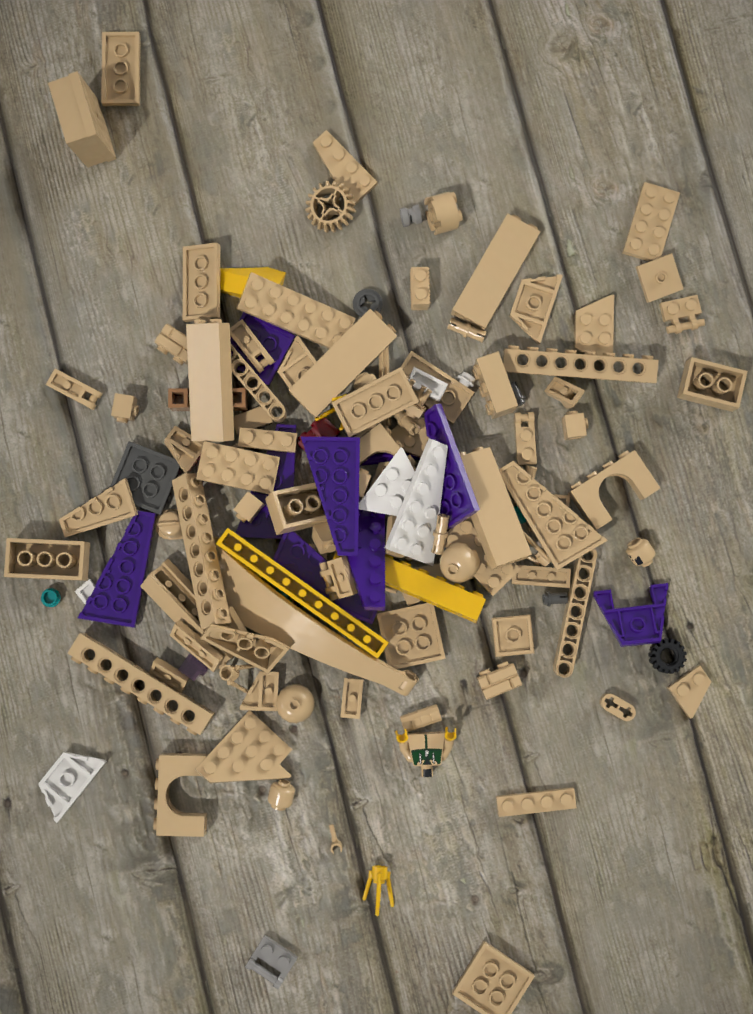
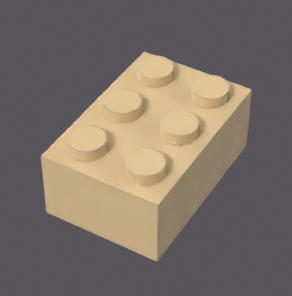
M499 351L477 358L472 374L475 380L479 381L480 387H478L481 398H485L487 415H491L493 420L513 413L518 407V403Z
M691 357L685 362L677 398L733 412L740 407L748 371Z
M315 482L273 491L265 498L276 535L310 528L313 525L327 522Z

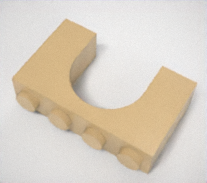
M379 423L360 438V465L374 454L383 452L395 456L400 447L405 449L399 440H393L390 436L393 433L387 425L382 426ZM408 455L407 457L414 471H416V467L414 465H416L417 463L411 457V455Z
M628 450L618 456L620 460L613 463L611 460L602 466L604 470L600 473L594 471L586 476L588 480L583 484L579 481L571 486L572 491L568 494L587 523L594 530L613 520L599 498V487L606 477L618 476L625 479L640 500L647 498L660 489V486L635 450L630 453Z
M162 753L159 755V758H156L155 767L156 770H159L158 778L155 779V790H158V798L154 800V810H157V818H154L153 829L156 830V836L204 837L207 833V813H185L179 811L170 801L169 789L174 779L178 777L201 776L195 769L209 754Z

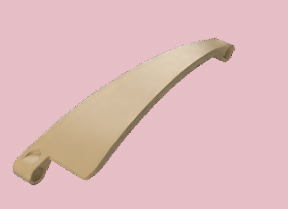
M214 537L228 606H233L244 626L263 636L274 638L289 646L290 649L317 661L382 684L401 695H409L419 681L418 676L410 670L400 671L392 668L384 661L377 659L314 619L273 589L241 561L218 546L216 543L220 538Z

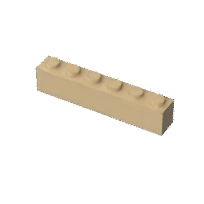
M162 565L151 572L140 587L175 623L181 620L201 637L205 630H201L195 599ZM208 643L224 656L220 666L227 665L235 657Z

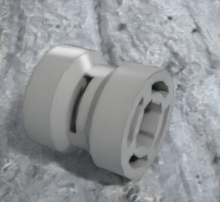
M418 204L413 205L409 209L405 207L400 208L403 227L410 226L411 223H422Z

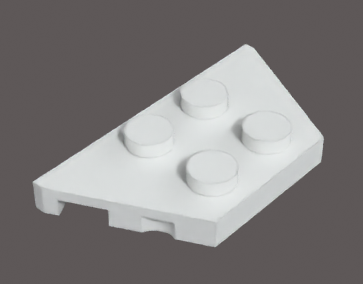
M400 447L360 501L359 510L392 516L398 515L415 473L402 447Z
M63 752L38 783L42 793L45 794L48 807L50 806L56 823L62 819L105 765L106 760Z

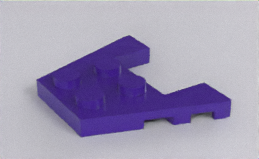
M668 583L650 585L652 605L615 609L611 589L593 592L596 603L621 647L661 642Z

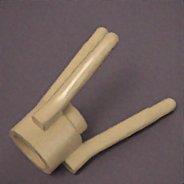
M524 532L526 540L537 550L534 555L537 558L529 556L527 559L534 562L537 566L541 564L543 567H546L551 561L543 547L540 548Z
M251 664L223 665L219 668V674L222 680L227 681V685L233 686L247 694L249 690L234 681L239 677L240 670L255 668V666Z

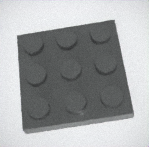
M128 441L110 487L127 478L135 505L162 515L173 489L172 480L177 478L181 467L176 459Z

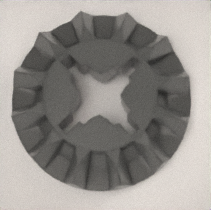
M363 289L354 296L353 309L358 316L362 317L369 310L366 306H362L365 304V297L368 302L373 303L370 309L373 312L376 310L380 313L383 301L375 290Z

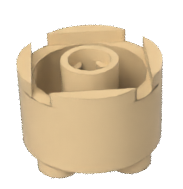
M445 192L425 198L424 206L428 205V211H425L430 230H435L434 235L458 229L459 222L463 220L461 211L457 209V198L454 192Z

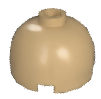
M453 543L441 555L440 569L442 574L452 582L462 583L468 581L476 574L480 567V559L477 552L469 548V545L466 543Z
M301 684L288 685L278 694L276 702L277 712L287 722H303L310 717L314 710V696L309 688Z

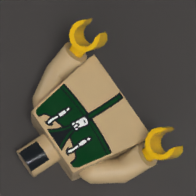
M445 727V733L444 731L407 733V730L404 729V734L400 735L396 730V739L401 753L408 762L413 763V766H421V777H433V766L441 765V762L447 759L452 750L453 742L457 737L456 728H454V732H448V727Z

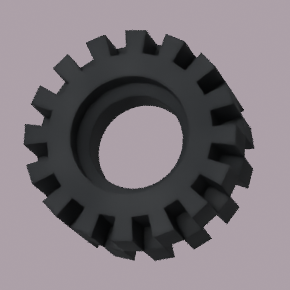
M664 638L661 639L660 643H654L653 647H650L649 650L651 652L648 653V657H650L651 660L649 662L653 664L652 667L662 673L673 674L674 672H679L680 668L685 666L683 663L687 660L685 658L687 653L684 652L683 649L685 648L680 645L679 641ZM666 648L674 652V660L668 664L664 663L660 656L661 652Z

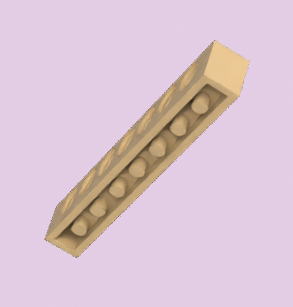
M508 345V349L503 350L502 362L506 373L657 383L659 360H653L654 356L642 355V359L634 358L633 354H623L622 357H615V353L606 352L603 353V356H598L593 351H584V354H577V350H565V353H558V349L546 348V352L538 351V347H527V350H519L520 346ZM519 355L527 357L525 365L518 364L517 357ZM543 356L546 359L544 367L537 365V357ZM558 357L565 360L563 368H558L555 364ZM577 359H581L584 362V367L581 370L575 367ZM597 360L603 363L601 371H597L594 368V363ZM615 362H620L622 365V370L619 373L613 369ZM635 363L641 366L639 374L634 373L632 370Z
M184 473L172 480L200 626L201 630H206L210 624L219 626L230 624L231 619L203 482L196 480L197 473Z
M79 633L68 651V654L72 656L71 660L78 664L84 663L88 666L87 669L94 674H102L105 676L104 680L108 683L120 685V689L129 695L133 693L138 696L137 700L145 705L151 704L154 706V711L161 715L167 714L171 717L170 720L177 725H185L187 727L186 730L193 735H197V733L201 735L215 714L212 710L155 678L145 669L86 633ZM90 649L95 652L93 660H90L87 655ZM106 659L110 660L112 663V667L110 670H107L104 667V662ZM123 669L128 672L127 680H123L120 677V672ZM138 680L144 681L145 688L143 690L137 688ZM154 690L161 692L162 697L160 700L154 699ZM171 700H175L178 703L177 710L170 708L169 703ZM187 710L194 712V720L191 721L186 718Z

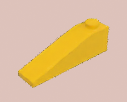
M269 267L220 269V292L241 298L251 272L283 286L286 272Z

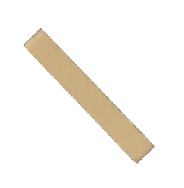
M199 316L196 319L206 320L207 323H210V319L207 316ZM231 344V351H233V356L231 357L233 374L272 420L283 422L287 418V410ZM244 365L246 367L245 371L240 374L237 373L238 366ZM251 380H258V384L256 387H249V382ZM269 394L270 400L265 403L261 402L262 395ZM281 408L283 410L282 415L274 417V410Z
M596 549L590 551L591 558L589 560H585L583 556L575 560L568 592V603L565 606L553 663L554 673L563 678H567L573 673L597 559ZM581 568L587 572L585 579L579 577V570ZM577 587L583 590L581 598L575 596V589ZM573 606L579 609V614L576 617L571 615V608ZM569 625L575 627V633L572 636L567 634V627ZM566 644L571 646V652L568 655L563 653V646ZM562 663L567 665V671L564 674L559 672V665Z

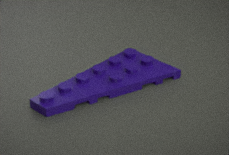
M301 437L338 556H358L360 437Z

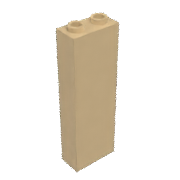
M507 213L453 307L451 315L465 323H471V326L485 331L541 231L533 224L522 222L518 216Z
M369 309L288 390L314 418L318 417L333 402L332 398L338 397L396 339L397 335L395 333L397 331L390 324L386 325L382 321L383 317L378 311L375 310L373 312Z
M210 319V323H206V320H194V324H186L191 441L234 440L230 323H222V319Z
M478 447L468 454L466 452L459 453L480 508L478 512L471 516L490 569L494 570L527 559L532 553L491 448L483 449V447Z

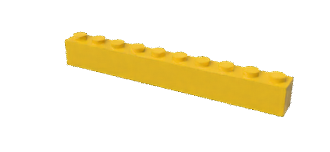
M227 528L216 544L377 659L389 642L231 529Z

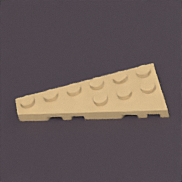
M514 461L499 469L507 490L556 570L561 569L608 541Z

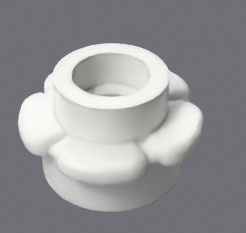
M466 372L458 375L461 384L467 388L474 386L475 378Z

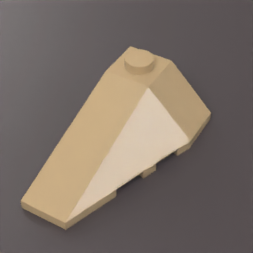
M210 624L200 638L266 673H269L289 650V646L274 638L215 624Z

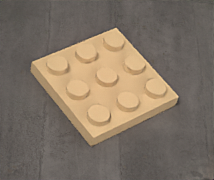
M424 603L377 614L381 637L389 642L384 652L387 664L392 668L400 669L446 659L433 605Z
M483 941L452 990V994L481 1014H512L535 976L492 945Z

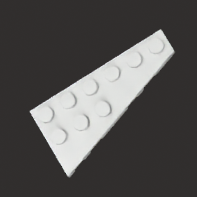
M429 438L384 548L433 566L435 556L431 552L434 541L433 531L436 529L437 514H440L448 446Z

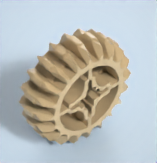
M326 181L325 186L319 183L318 190L314 187L312 190L315 193H309L308 197L311 200L306 201V204L310 207L305 209L307 213H310L307 217L309 220H312L311 224L313 226L317 225L318 230L324 228V231L327 233L330 228L333 233L336 232V227L339 230H343L342 224L344 223L348 226L349 223L346 220H353V216L350 213L356 212L353 208L356 202L352 200L354 195L349 193L350 189L348 187L344 188L343 183L338 185L336 181H333L332 184ZM331 193V195L328 198H322L325 195ZM340 196L344 198L343 210L338 205ZM318 204L323 207L321 218H319L317 213ZM326 205H328V206H329V205H330V206L334 205V207H335L336 209H334V208H329V209H328ZM339 215L336 219L330 220L332 216Z

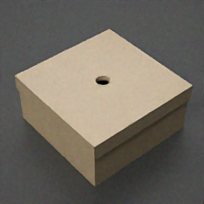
M78 71L49 82L48 85L63 135L70 149L87 168L106 161L116 160L117 158L99 100Z

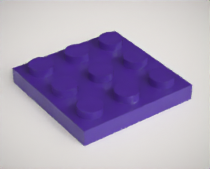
M243 312L240 320L242 319L275 362L272 365L268 364L263 368L264 371L259 373L231 336L230 342L267 386H270L295 339V335ZM262 354L256 358L258 362L264 359ZM244 365L238 366L237 371L243 373L246 367Z

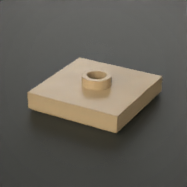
M672 253L635 267L647 303L683 290Z
M530 614L491 618L495 657L534 653Z

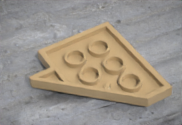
M249 710L195 770L209 783L289 779L292 775L280 763L293 749Z

